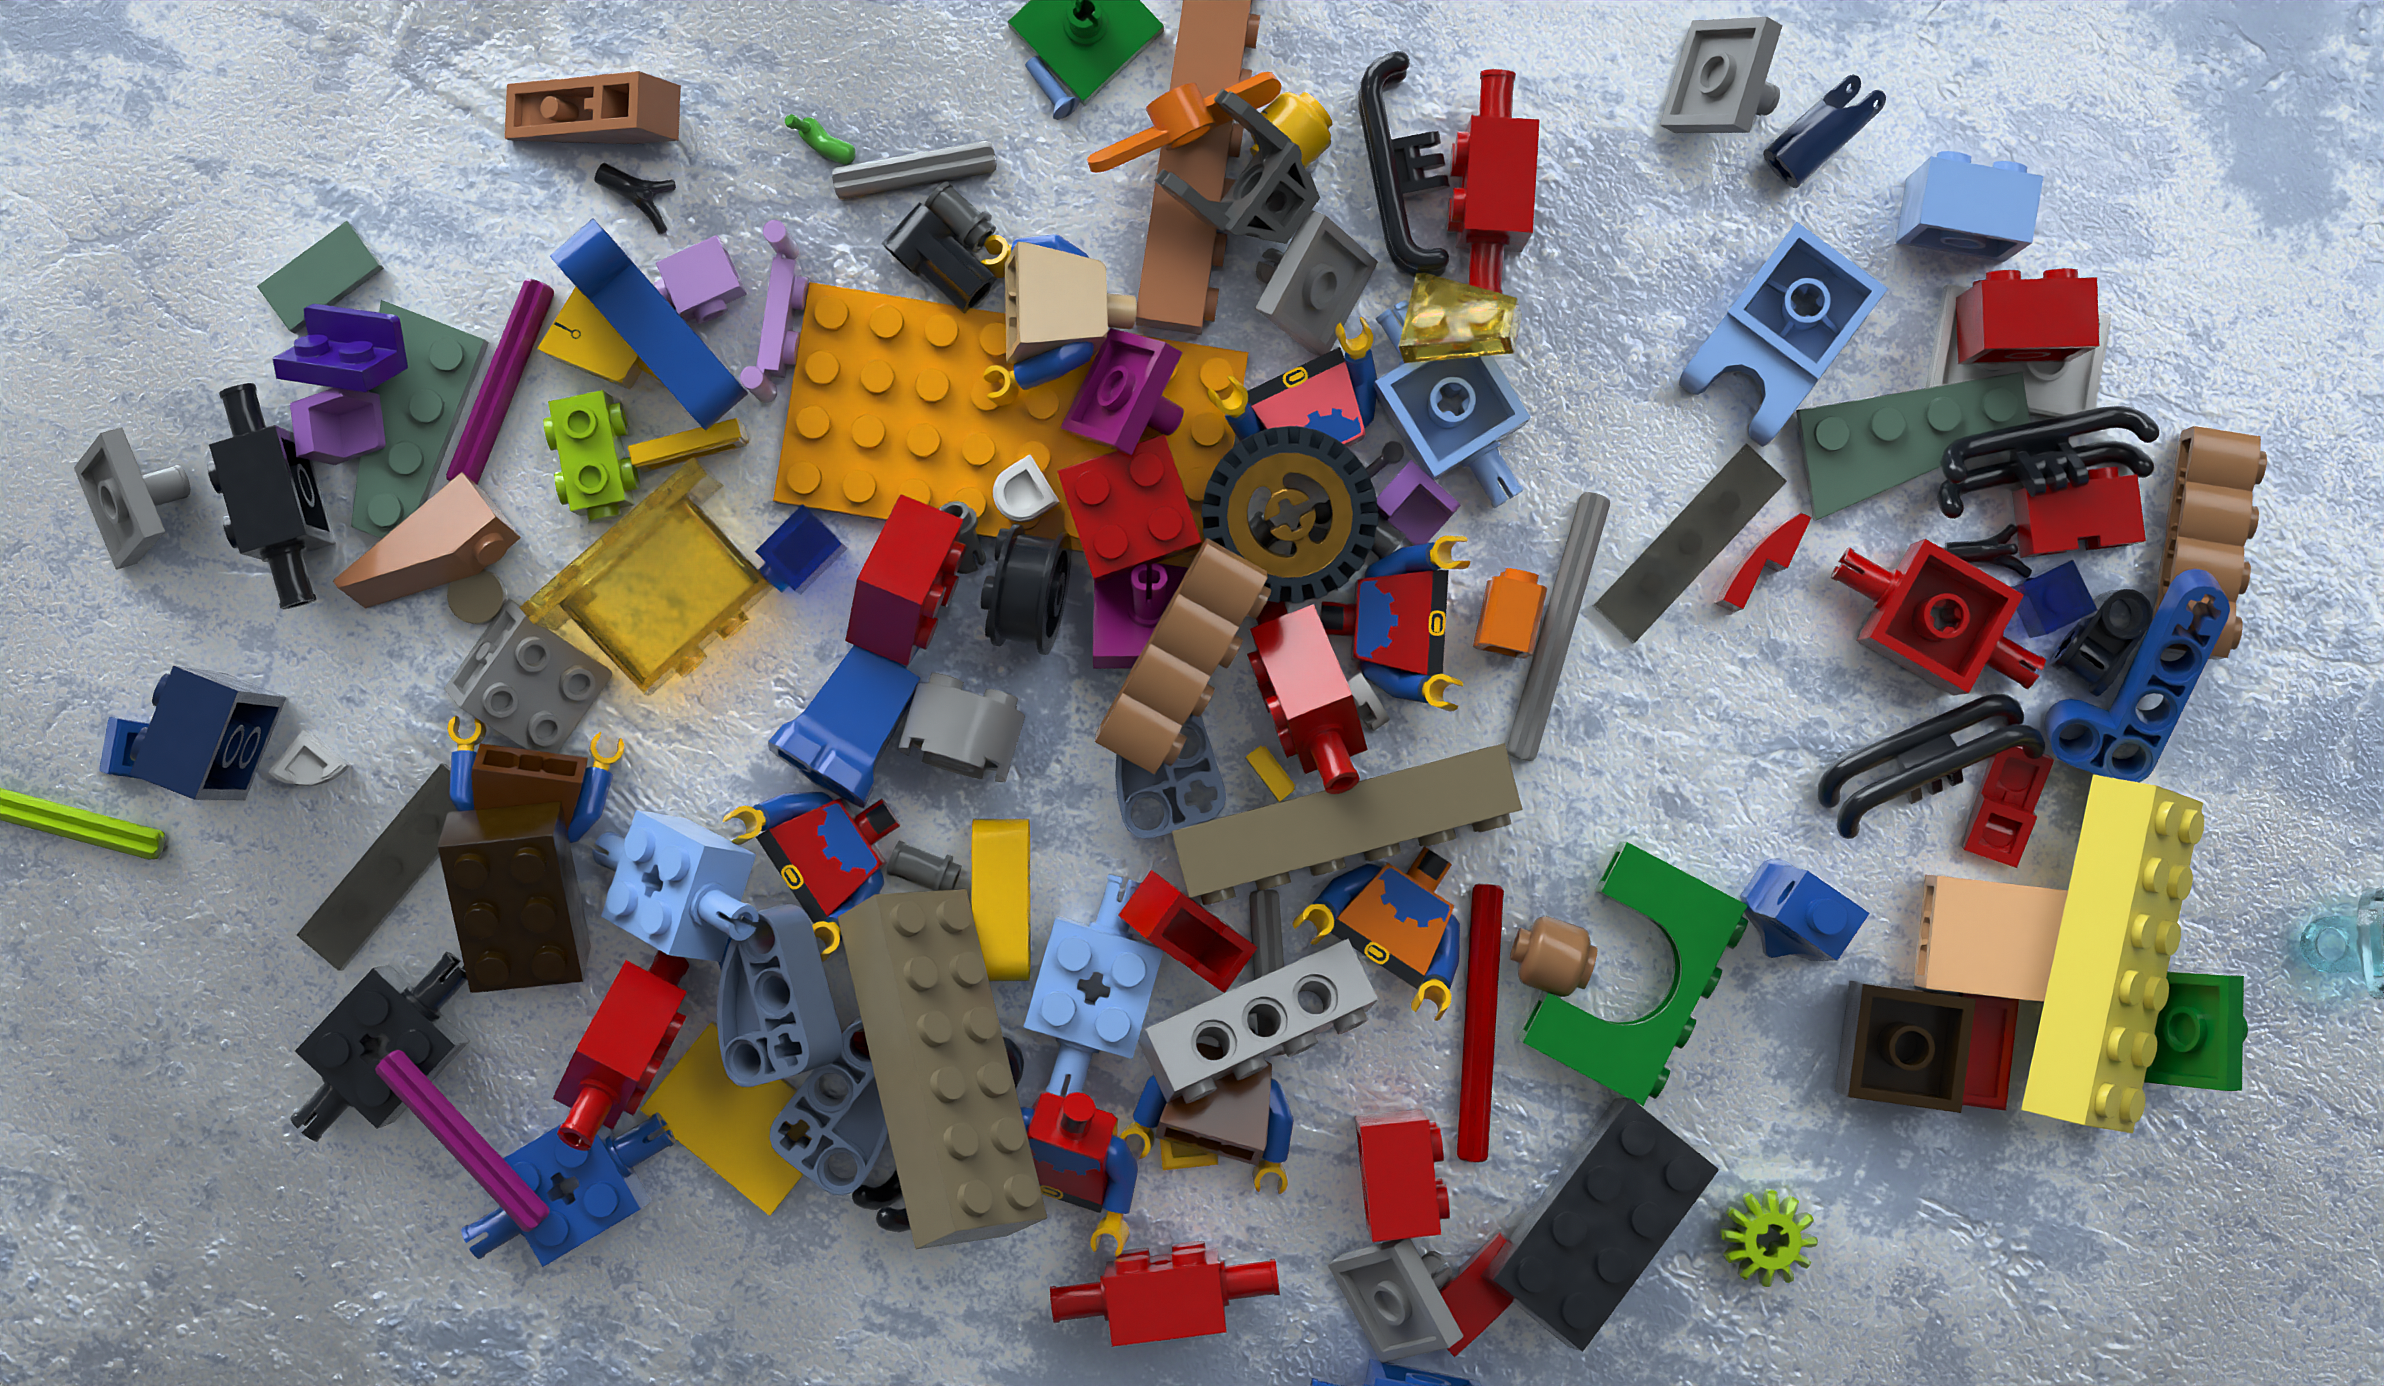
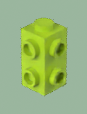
M604 390L548 401L551 417L543 419V426L550 450H558L562 471L554 473V480L560 503L562 505L569 504L570 511L579 516L587 515L589 523L608 521L621 517L620 508L635 505L632 491L640 489L637 468L632 465L631 458H625L621 436L629 434V427L622 402L614 403L613 397Z

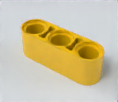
M1029 818L973 819L971 843L972 914L989 981H1030Z

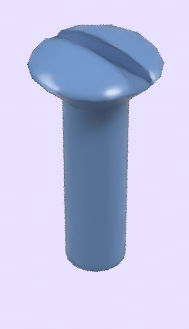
M1034 56L1026 62L1025 67L1055 106L1053 119L1060 120L1072 114L1079 106L1080 99L1066 95L1038 56Z

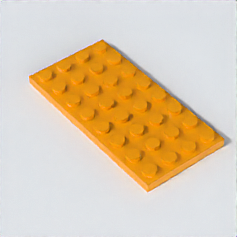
M809 282L773 502L887 521L900 494L937 509L946 503L960 501L976 512L978 524L975 529L978 536L997 539L1001 528L1010 529L1013 524H1020L1024 527L1025 534L1056 539L1060 532L1069 533L1072 551L1084 553L1057 470L1116 451L1077 438L1060 428L1098 351L1095 355H1092L1089 362L1056 380L1028 390H1024L1019 386L1017 398L1008 405L1000 406L994 404L987 398V395L991 392L1000 391L1004 387L1005 379L988 383L983 379V374L988 367L993 365L1002 366L1008 372L1014 370V363H1006V313L970 308L964 314L955 305ZM1143 336L1166 342L1183 352L1162 393V396L1183 408V418L1176 431L1171 435L1165 436L1203 544L1205 538L1201 515L1205 489L1215 467L1234 447L1235 433L1227 422L1225 414L1209 400L1208 391L1212 388L1221 400L1228 399L1232 395L1234 388L1227 378L1229 375L1234 376L1244 385L1249 352ZM1146 425L1138 443L1164 434ZM1030 454L1057 496L1060 504L1032 521L1015 522L1006 518L998 510L993 498V487L1001 472ZM1200 548L1154 564L1189 568Z

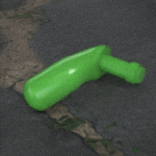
M793 114L786 116V126L798 130L800 137L821 156L843 165H848L855 159L856 150L854 145L830 136L815 118L806 117L801 120Z

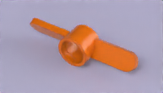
M1262 72L1224 90L1228 93L1232 91L1253 108L1258 109L1271 103L1279 95L1281 83L1272 72ZM1196 83L1179 86L1159 96L1146 107V111L1154 125L1153 127L1091 154L1087 158L1090 171L1093 173L1108 171L1162 146L1168 151L1180 148L1204 136L1213 128L1233 120V118L1214 101L1219 92L1203 98Z

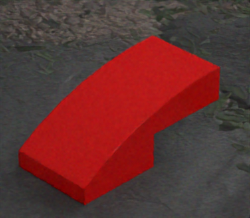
M1800 513L1764 536L1733 570L1722 587L1715 604L1734 613L1743 610L1764 566L1776 572L1789 567L1812 517Z
M2017 746L1990 757L1962 846L1965 851L2015 868L2018 867L2037 820V815L2034 813L2035 807L2054 763V759L2050 755L2043 754L2038 759H2031L2024 754L2022 747Z
M1501 1232L1497 1233L1459 1267L1458 1274L1439 1290L1464 1336L1450 1348H1447L1454 1357L1513 1303L1481 1277L1508 1240Z

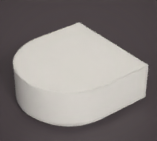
M1030 454L1001 472L994 483L993 498L998 510L1006 518L1015 522L1032 521L1060 504V501Z

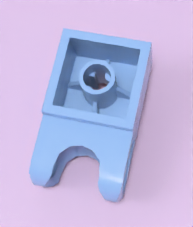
M1796 222L1682 372L1679 386L1691 394L1698 395L1705 392L1709 385L1723 373L1740 371L1752 376L1761 387L1763 402L1749 424L1748 433L1753 441L1764 447L1772 442L1875 308L1888 288L1800 223ZM1805 293L1813 296L1816 299L1813 310L1817 315L1813 317L1808 313L1805 317L1798 315L1794 311L1796 304L1791 298L1796 295L1802 300Z

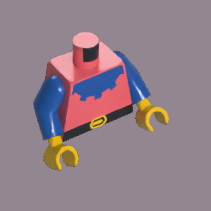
M1360 317L1362 325L1361 334L1354 339H1348L1342 324L1339 323L1335 327V334L1343 350L1346 352L1345 355H1343L1341 348L1338 347L1248 391L1234 376L1229 375L1227 378L1234 387L1232 395L1228 399L1221 400L1218 394L1210 388L1208 391L1209 400L1225 414L1227 422L1240 442L1250 435L1265 429L1301 426L1321 431L1337 439L1348 448L1364 439L1366 435L1365 428L1372 423L1375 416L1377 393L1373 385L1377 380V375L1370 349L1373 344V333L1366 319Z

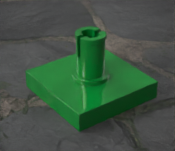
M1030 0L1008 20V26L1041 59L1067 89L1080 99L1084 106L1164 32V25L1140 0Z
M2167 971L2166 979L2169 983V995L2166 1005L2158 1013L2154 1032L2157 1038V1052L2152 1064L2146 1069L2144 1083L2220 1091H2242L2243 1042L2248 1034V1024L2243 1016L2244 976Z

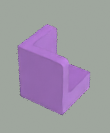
M331 388L290 403L296 457L337 465L381 450L386 445L379 394Z
M1412 460L1407 463L1377 497L1378 513L1396 529L1406 534L1405 538L1412 545L1428 543L1461 506L1458 501Z

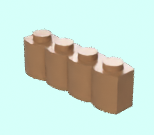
M2192 426L2182 430L2177 447L2174 466V486L2167 512L2166 540L2159 566L2158 595L2154 605L2153 619L2170 584L2177 575L2191 569L2209 572L2220 584L2230 605L2228 620L2209 659L2218 660L2228 658L2230 649L2235 650L2238 647L2242 636L2243 622L2240 616H2236V601L2239 594L2246 592L2250 581L2251 566L2248 561H2244V546L2246 540L2252 539L2257 530L2259 510L2257 506H2252V491L2254 485L2260 484L2264 478L2267 467V454L2265 451H2260L2261 436ZM2205 594L2201 601L2190 600L2188 605L2192 610L2197 602L2207 604L2209 598ZM2191 622L2190 627H2191L2193 630H2196L2195 627H2194V625H2193L2192 622ZM2181 643L2171 644L2163 652L2184 655L2188 646Z
M1206 538L1163 612L1151 637L1138 656L1123 686L1104 716L1095 734V742L1154 775L1162 763L1170 767L1173 765L1187 739V736L1179 733L1190 714L1198 718L1202 715L1214 693L1215 688L1207 684L1218 665L1226 669L1230 666L1243 642L1241 637L1235 635L1246 616L1255 620L1270 596L1271 589L1264 586L1268 578L1267 571Z

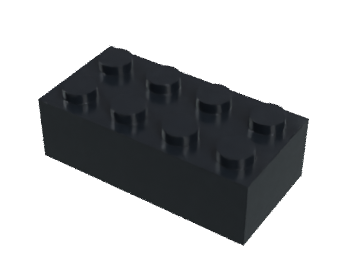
M1615 1098L1488 1265L1481 1277L1567 1347L1583 1352L1719 1169L1633 1099Z

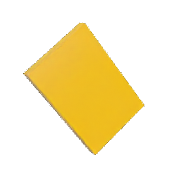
M714 1021L710 1022L640 1110L649 1118L658 1112L667 1123V1125L662 1127L665 1131L671 1129L677 1141L769 1216L804 1175L783 1159L773 1149L770 1141V1128L775 1118L797 1092V1089L784 1078L753 1087H741L735 1084L728 1077L723 1066L717 1023ZM800 1119L795 1125L785 1121L787 1125L791 1126L787 1135L792 1140L797 1141L802 1136L810 1140L812 1139L805 1134L810 1128L805 1121Z

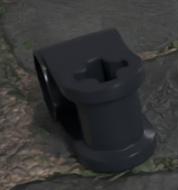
M2133 589L2111 590L2100 594L2093 600L2078 624L2059 644L2049 664L2057 670L2064 667L2089 685L2088 691L2096 697L2100 696L2117 678L2126 663L2127 657L2149 629L2153 620V609L2150 601L2142 593ZM2118 599L2124 601L2131 610L2130 623L2123 630L2117 629L2111 623L2109 617L2111 606Z

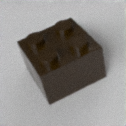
M1849 980L1835 1092L1850 1098L1961 1113L1976 1000L1958 995Z

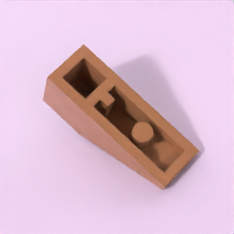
M640 71L507 84L505 139L511 141L644 144L679 141L681 85Z
M461 472L336 577L333 582L338 589L366 609L479 574L488 565L499 561L505 555L507 549L521 537L490 496Z

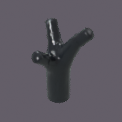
M602 163L599 166L594 177V181L597 184L631 201L649 218L658 234H664L668 230L660 212L653 203V198L656 194L675 190L676 184L674 180H642L607 163Z
M2009 524L1999 534L1988 539L1945 543L1946 551L1967 563H1988L2014 570L2024 578H2028L2032 573L2031 568L2018 558L2012 556L2018 553V546L2016 544H2006L2018 531L2014 524Z

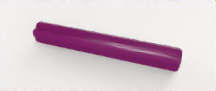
M527 278L522 284L446 473V479L449 482L463 472L477 485L479 483L554 296V290L543 282Z
M393 1051L380 1061L375 1068L376 1074L523 1231L529 1232L534 1230L546 1219L550 1213L547 1205L403 1051Z

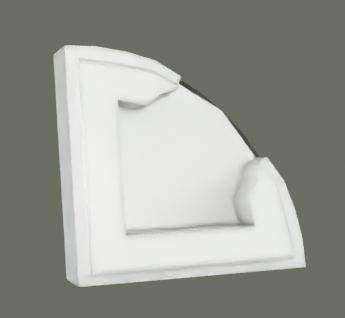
M1361 672L1347 681L1354 698L1357 713L1369 730L1375 731L1390 720L1380 700Z
M302 730L268 774L285 783L304 786L318 785L337 778L351 764L309 730Z

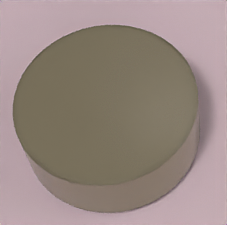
M484 569L479 574L452 581L448 588L447 600L451 611L456 617L464 622L480 625L492 622L507 601V592L502 580L496 574Z

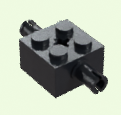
M254 383L240 384L219 392L220 398L224 403L233 437L209 444L213 460L207 462L211 484L218 494L223 493L228 515L223 516L224 531L230 545L233 548H238L240 554L261 559L263 562H269L280 600V609H291L315 602L317 599L316 595L313 594L302 554L336 544L312 460L296 457L293 432L276 425L266 427L256 394V385Z
M446 951L442 955L441 960L415 987L408 983L390 965L372 968L295 1050L322 1077L324 1082L298 1112H295L290 1117L291 1122L297 1129L302 1125L307 1126L302 1132L303 1135L318 1142L322 1134L349 1106L354 1107L376 1129L394 1123L408 1108L376 1074L375 1068L387 1056L381 1057L377 1053L376 1049L379 1044L375 1040L376 1038L386 1035L390 1040L385 1047L388 1053L396 1050L403 1051L431 1082L470 1042L440 1012L443 1005L467 981L464 966L462 968L458 966L450 974L461 962L459 958Z

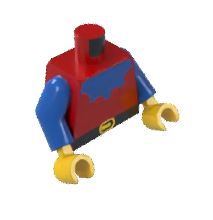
M1445 535L1440 537L1435 543L1400 548L1369 565L1364 578L1357 579L1355 582L1354 603L1321 602L1320 620L1326 634L1351 636V660L1359 662L1361 673L1366 679L1394 698L1429 703L1434 707L1449 712L1455 711L1458 708V705L1444 702L1443 692L1447 686L1455 684L1463 687V682L1443 674L1449 570L1438 569L1463 570L1469 567L1470 561H1454L1451 556V549L1457 542L1468 541L1465 536Z
M824 792L784 793L758 803L753 807L745 805L736 808L724 816L723 822H727L732 818H739L746 826V833L731 841L740 845L756 836V839L813 922L812 927L815 937L820 938L825 943L826 949L820 954L822 962H824L836 950L839 942L843 940L838 916L871 896L880 894L884 886L881 869L887 862L875 843L900 827L899 821L882 798L858 815H855L845 799L833 800Z
M1049 1092L1040 1093L1031 1108L1024 1106L1020 1107L1041 1194L1097 1213H1101L1102 1208L1107 1210L1106 1217L1099 1221L1092 1234L1090 1246L1096 1252L1102 1235L1104 1233L1113 1235L1118 1243L1115 1251V1257L1121 1254L1130 1235L1129 1227L1123 1220V1214L1130 1213L1138 1173L1137 1161L1124 1139L1117 1137L1118 1118L1112 1113L1097 1109L1092 1098L1084 1093H1070L1065 1098Z

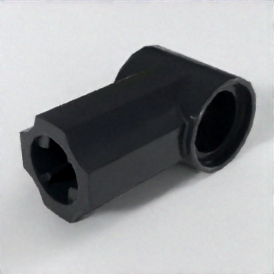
M919 202L882 242V245L916 277L922 275L965 314L970 308L976 307L987 296L997 279L986 266L954 239L956 237L955 234L932 211Z

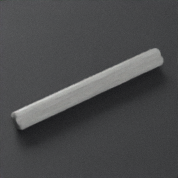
M1584 492L1579 498L1506 748L1508 755L1521 760L1533 761L1537 757L1610 507V499L1603 495Z

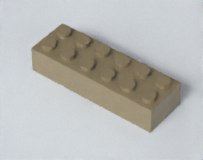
M1503 743L1359 781L1356 786L1344 793L1329 794L1324 790L1173 830L1172 835L1189 898L1200 895L1203 905H1208L1236 897L1233 886L1255 881L1257 890L1261 891L1291 883L1289 872L1309 867L1311 875L1318 876L1346 868L1344 857L1361 852L1364 853L1365 861L1370 862L1400 854L1399 842L1418 838L1419 846L1423 847L1457 839L1454 828L1472 823L1474 832H1484L1512 824L1509 813L1523 809L1506 745Z
M967 890L875 894L838 916L915 1249L1006 1237L1047 1219Z

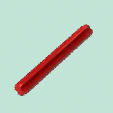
M1479 883L1474 885L1472 890L1457 1156L1460 1160L1466 1162L1486 1161L1489 1150L1504 897L1502 886L1496 884Z

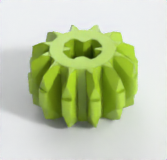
M1774 1189L1765 1190L1762 1206H1760L1753 1194L1750 1192L1745 1193L1742 1198L1748 1211L1742 1214L1737 1209L1729 1207L1726 1210V1215L1736 1222L1737 1226L1736 1228L1726 1227L1719 1230V1237L1728 1242H1737L1726 1249L1723 1253L1724 1259L1728 1263L1741 1261L1737 1273L1744 1280L1753 1277L1758 1271L1759 1283L1764 1287L1772 1285L1775 1270H1777L1779 1276L1786 1283L1794 1281V1273L1789 1265L1794 1261L1799 1266L1807 1269L1811 1261L1800 1253L1801 1247H1816L1818 1244V1239L1808 1233H1800L1814 1222L1812 1215L1807 1212L1795 1215L1799 1200L1789 1195L1779 1204L1778 1194ZM1771 1225V1228L1778 1232L1780 1237L1779 1241H1770L1768 1250H1766L1756 1239L1758 1234H1767L1768 1226Z

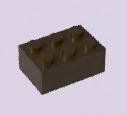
M562 802L448 813L437 847L470 993L583 982L591 945Z

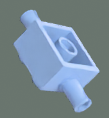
M1403 300L1394 305L1395 308L1392 311L1389 308L1376 318L1378 324H1381L1402 358L1399 367L1374 382L1373 387L1377 393V400L1415 461L1427 475L1435 481L1460 465L1463 468L1469 466L1490 499L1492 507L1495 509L1505 503L1508 497L1511 499L1524 490L1497 449L1501 446L1499 441L1523 427L1531 417L1472 322L1439 342L1437 340L1431 342L1409 308V303L1407 300ZM1393 313L1395 314V316H1396L1397 319L1399 320V322H1400V324L1402 325V327L1399 325V323H1398V321L1396 320V318L1394 317ZM1442 392H1445L1449 398L1457 395L1461 397L1463 402L1457 410L1458 416H1455L1451 411H1445L1444 413L1440 411L1438 405L1442 400Z
M636 810L625 839L615 832H606L596 840L595 844L609 851V854L606 855L599 850L593 849L594 861L598 865L616 872L612 885L608 890L606 903L601 915L604 919L668 955L721 962L729 937L742 941L754 933L756 927L742 921L741 917L744 916L753 922H758V912L755 907L742 903L741 899L756 854L689 819Z
M1108 874V882L1096 922L1090 921V924L1087 925L1057 916L1054 920L1023 1027L1057 1037L1056 1041L1061 1043L1046 1092L1060 1096L1066 1075L1070 1074L1071 1080L1066 1096L1074 1092L1082 1093L1093 1053H1099L1100 1050L1133 1059L1164 952L1153 943L1132 938L1133 933L1128 932L1130 925L1118 916L1140 886V882L1129 879L1123 900L1118 901L1123 877ZM1093 972L1103 974L1102 984L1110 987V994H1100L1096 1002L1087 1000V990L1079 987L1080 979L1089 980Z

